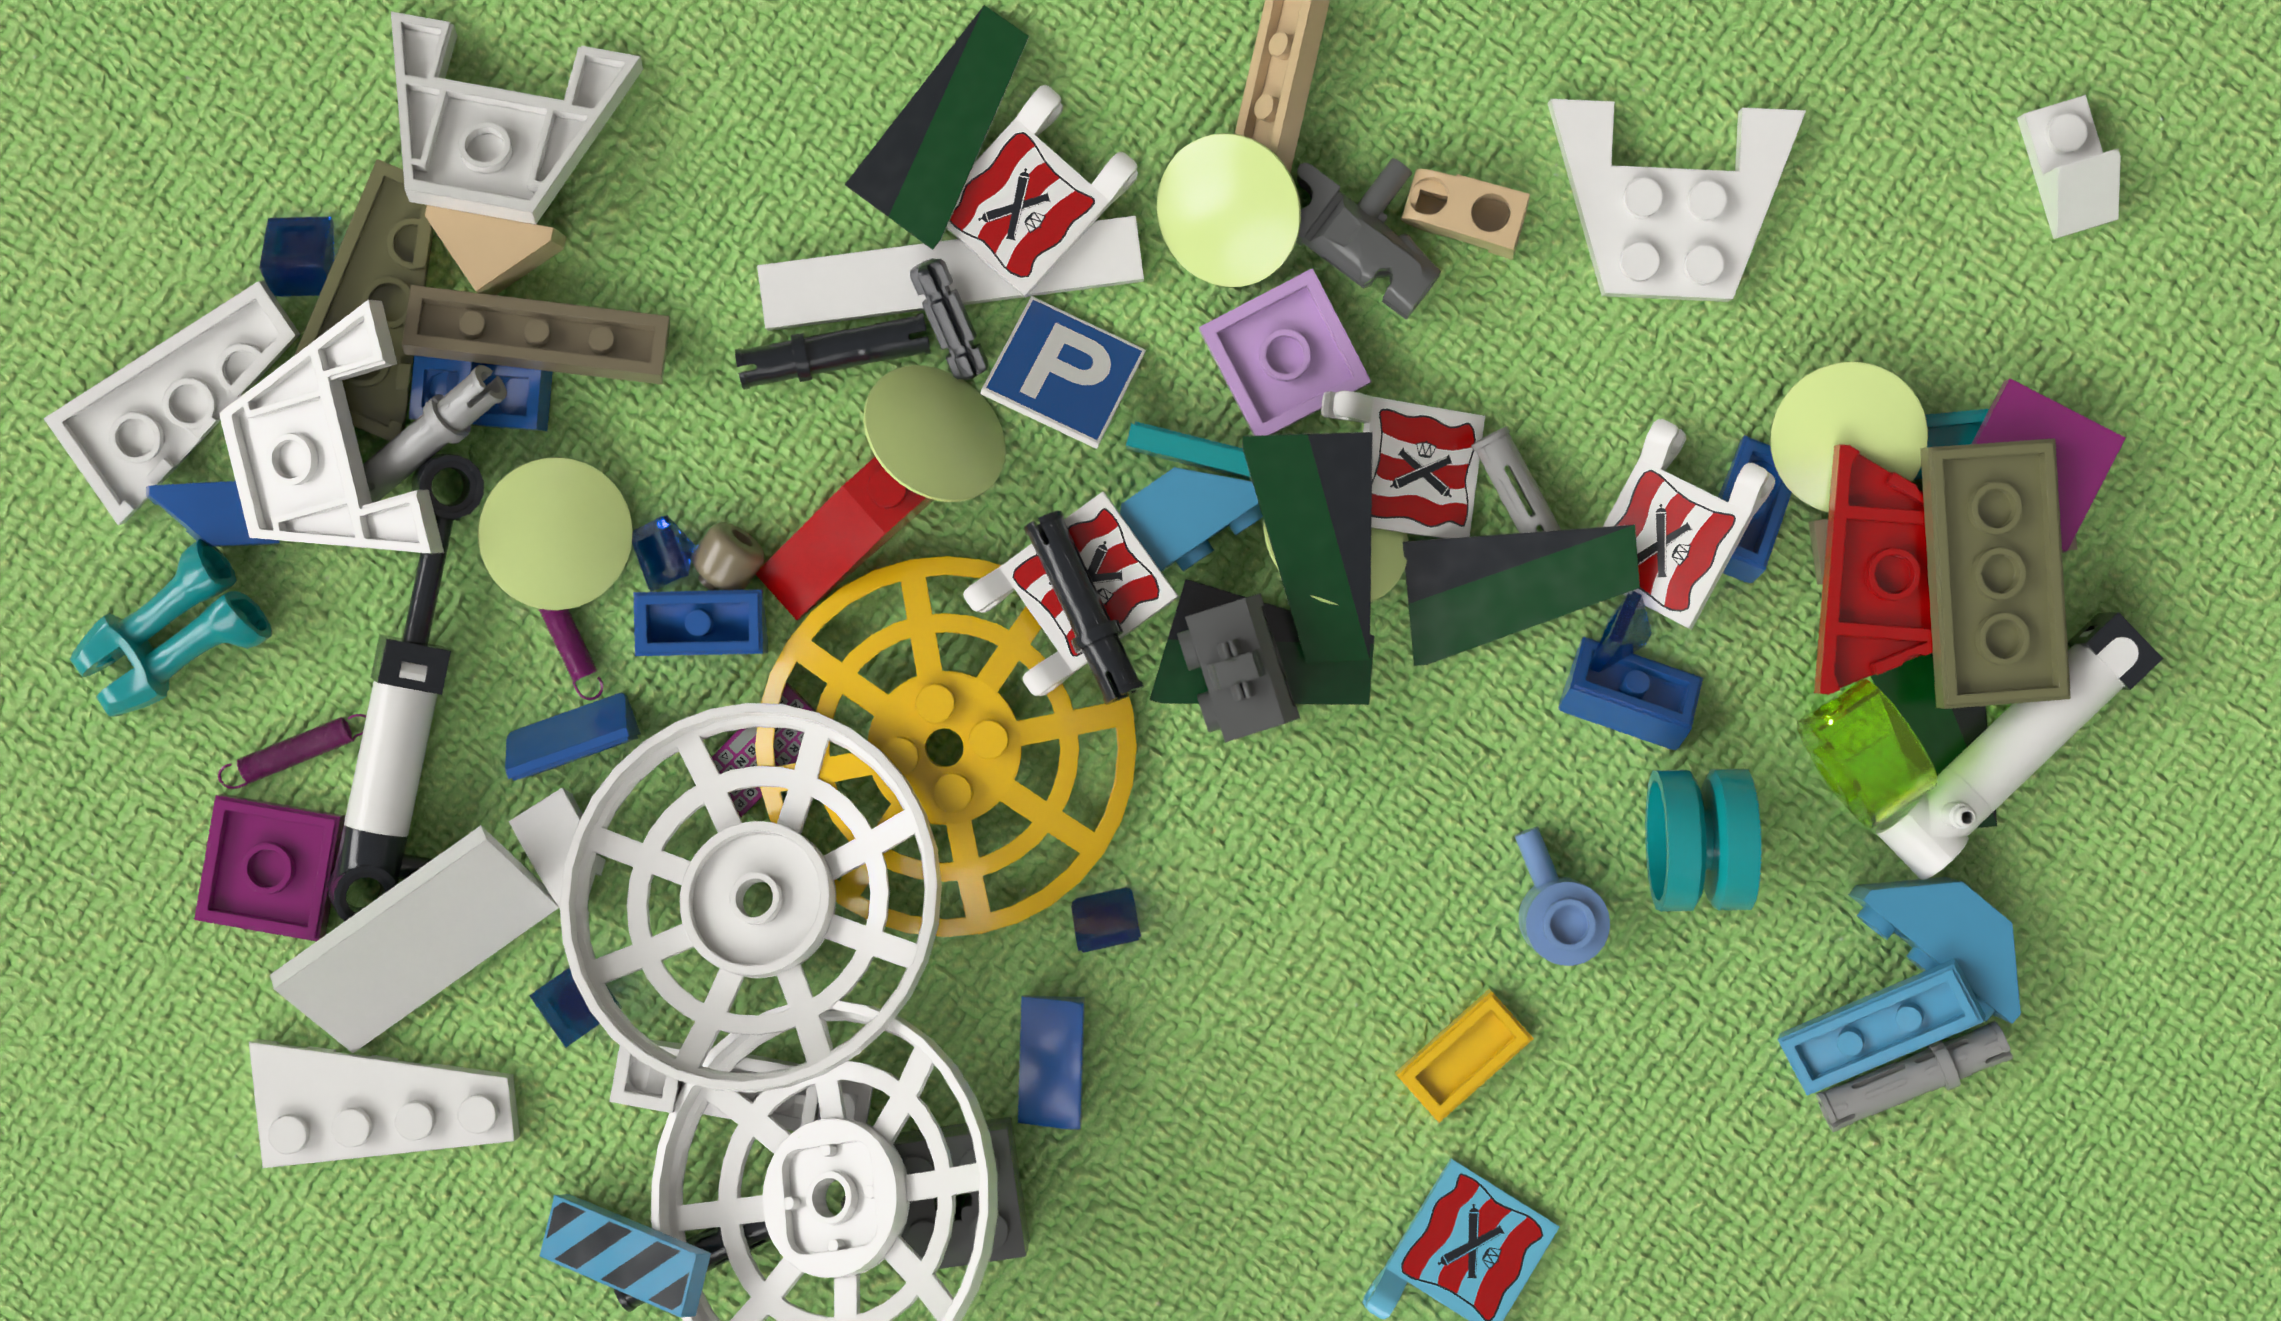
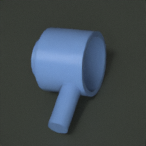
M1538 826L1516 834L1515 839L1534 883V886L1523 898L1519 909V927L1523 938L1534 951L1552 963L1573 966L1589 961L1600 952L1609 935L1610 917L1604 901L1594 890L1571 878L1558 877Z

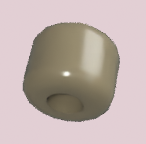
M720 522L714 524L694 549L692 563L700 574L698 576L699 581L709 590H744L762 567L764 551L761 545L740 527L731 523Z

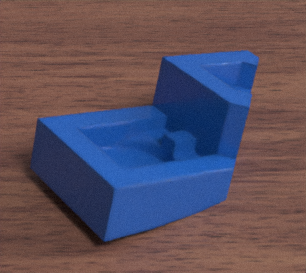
M236 481L167 484L146 487V497L155 505L161 506L186 528V532L196 541L201 539L209 547L279 544V540L249 537Z

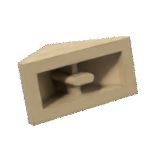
M430 205L426 207L425 217L474 290L478 293L497 295L562 251L565 247L566 236L553 227Z

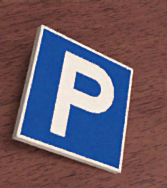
M1031 296L980 394L1097 449L1146 350Z

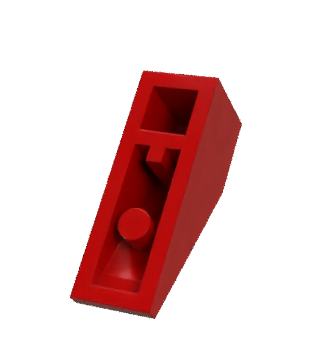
M874 457L823 504L759 569L756 576L796 621H799L934 500L921 496L901 485Z

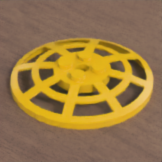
M952 556L910 559L873 570L838 589L812 610L788 639L770 672L761 700L762 704H780L786 681L796 662H798L827 683L820 696L816 709L817 713L834 720L838 703L844 695L874 716L868 733V742L882 751L909 781L927 814L929 823L946 825L954 862H939L941 882L958 881L965 917L939 918L936 933L938 937L983 934L1017 924L1050 907L1079 884L1105 853L1123 819L1133 786L1137 751L1134 712L1129 696L1112 704L1106 705L1104 703L1073 710L1070 697L1062 683L1047 694L1054 714L1017 721L1009 703L998 691L1019 661L1030 670L1045 660L1044 656L1030 645L1041 630V626L1027 606H1025L1009 630L997 623L974 616L950 613L932 614L926 577L952 575L982 578L1001 566L986 560ZM901 582L907 616L906 620L893 623L872 634L854 648L842 662L812 641L820 629L850 603L881 587ZM947 632L971 635L990 641L998 647L977 677L963 672L943 671L936 633ZM911 639L917 672L916 677L905 681L890 694H887L858 674L861 668L881 651L902 640ZM757 727L755 743L757 766L775 767L773 747L775 728ZM1116 727L1118 750L1114 784L1105 813L1094 832L1063 812L1070 798L1077 775L1079 757L1078 735ZM950 729L956 732L962 739L963 754L957 763L950 766H941L933 762L929 757L927 741L936 730ZM1059 739L1058 772L1052 791L1046 801L1016 781L1015 778L1021 763L1022 746ZM829 741L818 779L838 790L837 781L872 775L881 793L891 803L876 827L903 811L895 794L870 766L852 753L831 756ZM796 763L776 767L794 770ZM760 787L769 819L772 823L777 824L783 806L780 792L788 791V789ZM999 802H1002L1032 822L1025 831L1007 845L990 854L979 857L972 824L973 819L985 814ZM824 805L833 823L849 842L854 840L855 837L847 825L834 811ZM1047 833L1080 853L1062 874L1041 891L1010 907L991 912L983 876L994 873L1022 858L1038 845ZM893 849L883 853L887 869L924 880L922 860L900 854ZM866 864L843 875L840 881L835 879L834 882L836 902L868 920L870 901L861 896L869 884L868 869ZM888 909V919L885 927L919 935L922 924L921 916H911Z

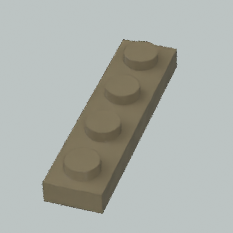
M411 285L402 347L404 354L662 384L670 330V317Z

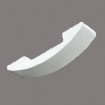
M651 1040L660 1048L675 1056L678 1055L683 1043ZM619 1046L609 1102L673 1113L676 1099L685 1082L672 1079L641 1063L622 1046ZM749 1054L731 1072L761 1073L788 1069L799 1064ZM841 1080L847 1119L867 1124L873 1087L865 1083ZM810 1086L791 1096L773 1112L771 1117L785 1129L796 1131L810 1122L821 1120L816 1086ZM763 1091L740 1093L754 1102ZM708 1103L703 1112L705 1115L730 1119L710 1103Z

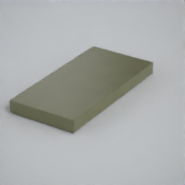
M2055 439L1920 448L1936 708L1950 709L2071 699Z

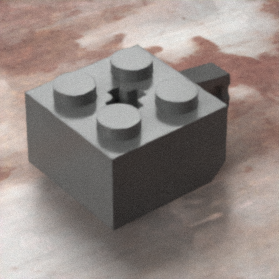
M1261 593L1185 617L1189 630L1177 633L1188 670L1201 667L1208 687V691L1198 694L1197 698L1209 733L1221 729L1226 743L1300 718L1287 682V676L1276 641L1264 610Z
M1012 1116L985 1120L991 1135L998 1176V1216L989 1262L1026 1257L1030 1239ZM967 1123L940 1126L951 1154L953 1167L977 1163L973 1139ZM920 1129L899 1133L893 1145L903 1160L907 1175L934 1171L933 1158ZM979 1191L968 1192L970 1195L966 1197L964 1205L956 1206L951 1238L939 1269L969 1264L973 1253L979 1218ZM846 1195L841 1200L842 1209L845 1205ZM937 1198L910 1202L907 1222L901 1235L922 1259L926 1254L934 1231Z

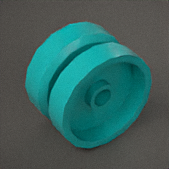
M1711 769L1702 784L1701 790L1697 780L1689 770H1653L1649 779L1646 797L1645 841L1648 880L1655 909L1660 912L1693 911L1704 889L1707 899L1713 908L1717 910H1752L1757 901L1760 885L1762 853L1759 804L1754 780L1749 769Z

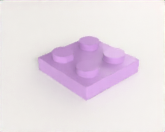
M1313 268L1199 327V332L1253 435H1273L1321 410L1322 397L1325 392H1355L1371 383Z

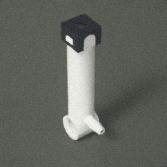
M2119 612L2097 613L2067 642L2070 647L2068 650L2071 699L2012 704L1923 790L1917 791L1903 800L1879 824L1876 830L1877 835L1921 880L1934 876L1953 861L1966 846L1970 833L2120 690H2131L2164 659Z

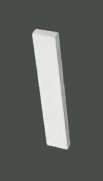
M1136 216L1095 221L1027 297L1144 282ZM959 239L940 241L934 250L923 243L757 265L765 329L768 331L923 311L922 302L926 297L924 294L918 296L910 278V270L921 262L932 258L945 261L953 279V283L949 285L950 290H958L964 305L1022 298L1023 296Z

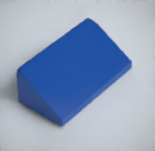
M763 590L633 592L635 656L768 653Z
M1583 636L1560 699L1559 710L1650 743L1676 750L1679 749L1692 729L1703 678Z
M618 693L510 732L506 739L505 771L508 779H513V781L525 779L638 739L637 735L641 733L628 697L625 693Z
M1021 996L1018 1123L1068 1130L1081 1129L1085 997Z

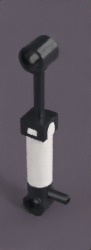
M436 454L415 470L412 477V491L429 490L444 553H420L403 638L379 634L370 677L374 680L336 865L328 881V896L337 914L344 921L365 908L352 906L346 901L348 888L355 880L370 877L379 881L380 892L377 897L379 898L396 886L399 879H406L432 860V858L404 853L437 694L442 695L451 654V651L444 646L429 644L428 642L454 520L460 521L461 517L470 514L479 506L484 494V480L480 470L470 460L459 455ZM445 468L456 470L463 480L461 496L450 504L440 503L432 492L434 476Z

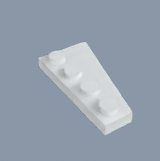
M258 281L46 416L44 420L118 526L122 525L148 499L146 497V487L161 485L221 421L219 413L249 391L301 334L265 281Z
M255 1039L249 1042L263 1168L511 1142L520 1137L513 1074L435 1063L426 1065L398 1061V1058L377 1055L368 1057L339 1053L334 1049L312 1046L303 1048L282 1045L276 1041Z

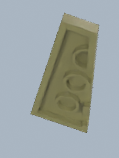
M377 159L295 355L367 300L382 301L397 364L342 380L353 426L391 441L405 429L412 382L414 355L404 354L402 347L411 285L426 287L434 229L425 217L427 205L409 202L404 186L403 170Z

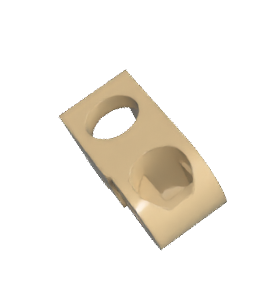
M1417 169L1414 173L1401 220L1417 229L1488 249L1489 253L1513 260L1529 206L1530 194L1459 174L1453 176L1434 170Z

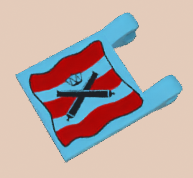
M1450 1158L1385 1267L1365 1293L1363 1304L1373 1315L1380 1319H1386L1396 1307L1408 1282L1469 1321H1503L1560 1227Z

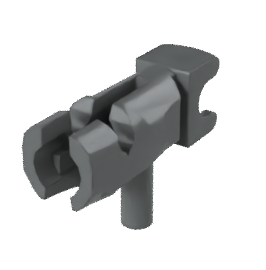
M1392 158L1357 204L1340 191L1339 185L1311 164L1301 163L1297 169V183L1310 195L1311 202L1306 208L1301 209L1300 230L1296 243L1300 246L1306 245L1363 289L1371 286L1377 278L1389 276L1390 285L1386 289L1382 302L1407 320L1441 273V270L1428 259L1408 234L1403 233L1398 236L1384 224L1387 220V215L1383 211L1412 175L1411 170L1397 159Z

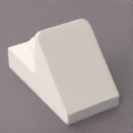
M2086 95L2019 116L2017 120L2053 239L2118 220L2121 155L2119 149L2103 153Z

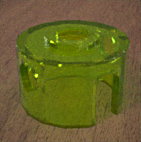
M1867 679L1859 680L1797 721L1798 733L1819 774L1836 797L1865 827H1875L1937 786L1938 778L1921 742L1893 703L1878 687Z

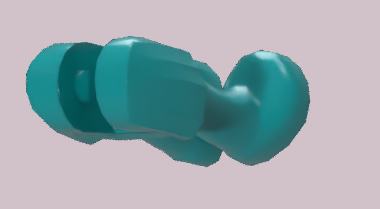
M201 539L190 545L181 554L175 576L161 591L124 619L111 613L104 615L93 625L73 651L70 660L82 677H87L103 670L124 655L127 656L133 665V669L105 687L96 697L109 717H116L139 710L167 697L169 679L189 662L211 648L222 643H229L249 649L260 645L272 636L271 625L260 607L247 595L238 591H231L215 600L196 619L154 649L148 641L149 638L193 606L225 592L236 583L235 571L218 548L209 547Z

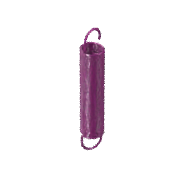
M539 609L538 611L542 614L541 617H543L544 623H546L549 634L553 637L552 640H554L557 651L561 654V660L565 663L568 674L572 677L571 680H573V685L578 695L590 701L600 697L604 688L600 677L597 678L601 686L600 691L594 697H585L576 685V681L596 672L598 669H596L595 663H593L594 660L590 657L587 646H585L586 643H583V637H581L569 609Z
M355 714V715H351V716L348 717L347 719L350 720V719H352L353 717H357V716L366 718V715H364V714ZM343 717L334 719V721L331 720V722L329 721L314 727L311 730L302 732V734L299 733V735L238 758L237 768L246 783L233 787L226 785L222 781L221 773L225 768L232 766L231 763L224 765L219 770V782L228 789L241 788L266 778V776L268 777L301 762L313 759V757L315 758L342 747V745L345 746V744L354 742L356 737L363 735V732L354 735L352 739L350 727Z

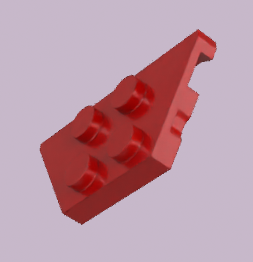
M1835 445L1833 453L1814 693L1830 695L1840 691V688L1899 667L1903 662L1918 656H1926L1933 653L1923 492L1918 490L1917 485L1895 472L1890 473L1860 455V451L1850 445Z

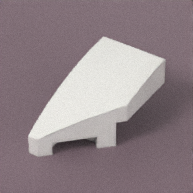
M560 788L509 821L525 853L559 909L565 861L574 831L583 815L573 795L564 788ZM599 855L596 856L591 873L590 890L595 875L601 876L606 861Z

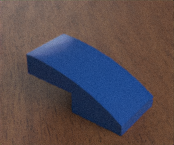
M414 355L409 419L416 420L423 414L425 403L436 394L445 396L469 376L474 368L478 365H484L493 371L483 381L484 384L488 385L495 377L499 376L505 385L507 396L500 403L492 406L471 425L548 432L552 371Z

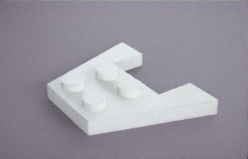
M391 12L404 186L409 202L536 225L642 72L641 56L586 46L578 47L564 100L445 79L457 39L454 24L442 20Z
M1550 99L1548 102L1549 111L1601 296L1731 301L1738 288L1806 110L1742 107L1738 111L1735 171L1613 166L1612 145L1615 102Z
M367 300L219 413L250 538L430 554L444 553L429 490H415L372 503L342 380L397 364L382 301Z

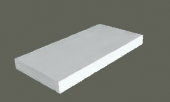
M479 826L271 973L272 985L276 992L350 1052L354 1053L559 907L545 885L484 827Z

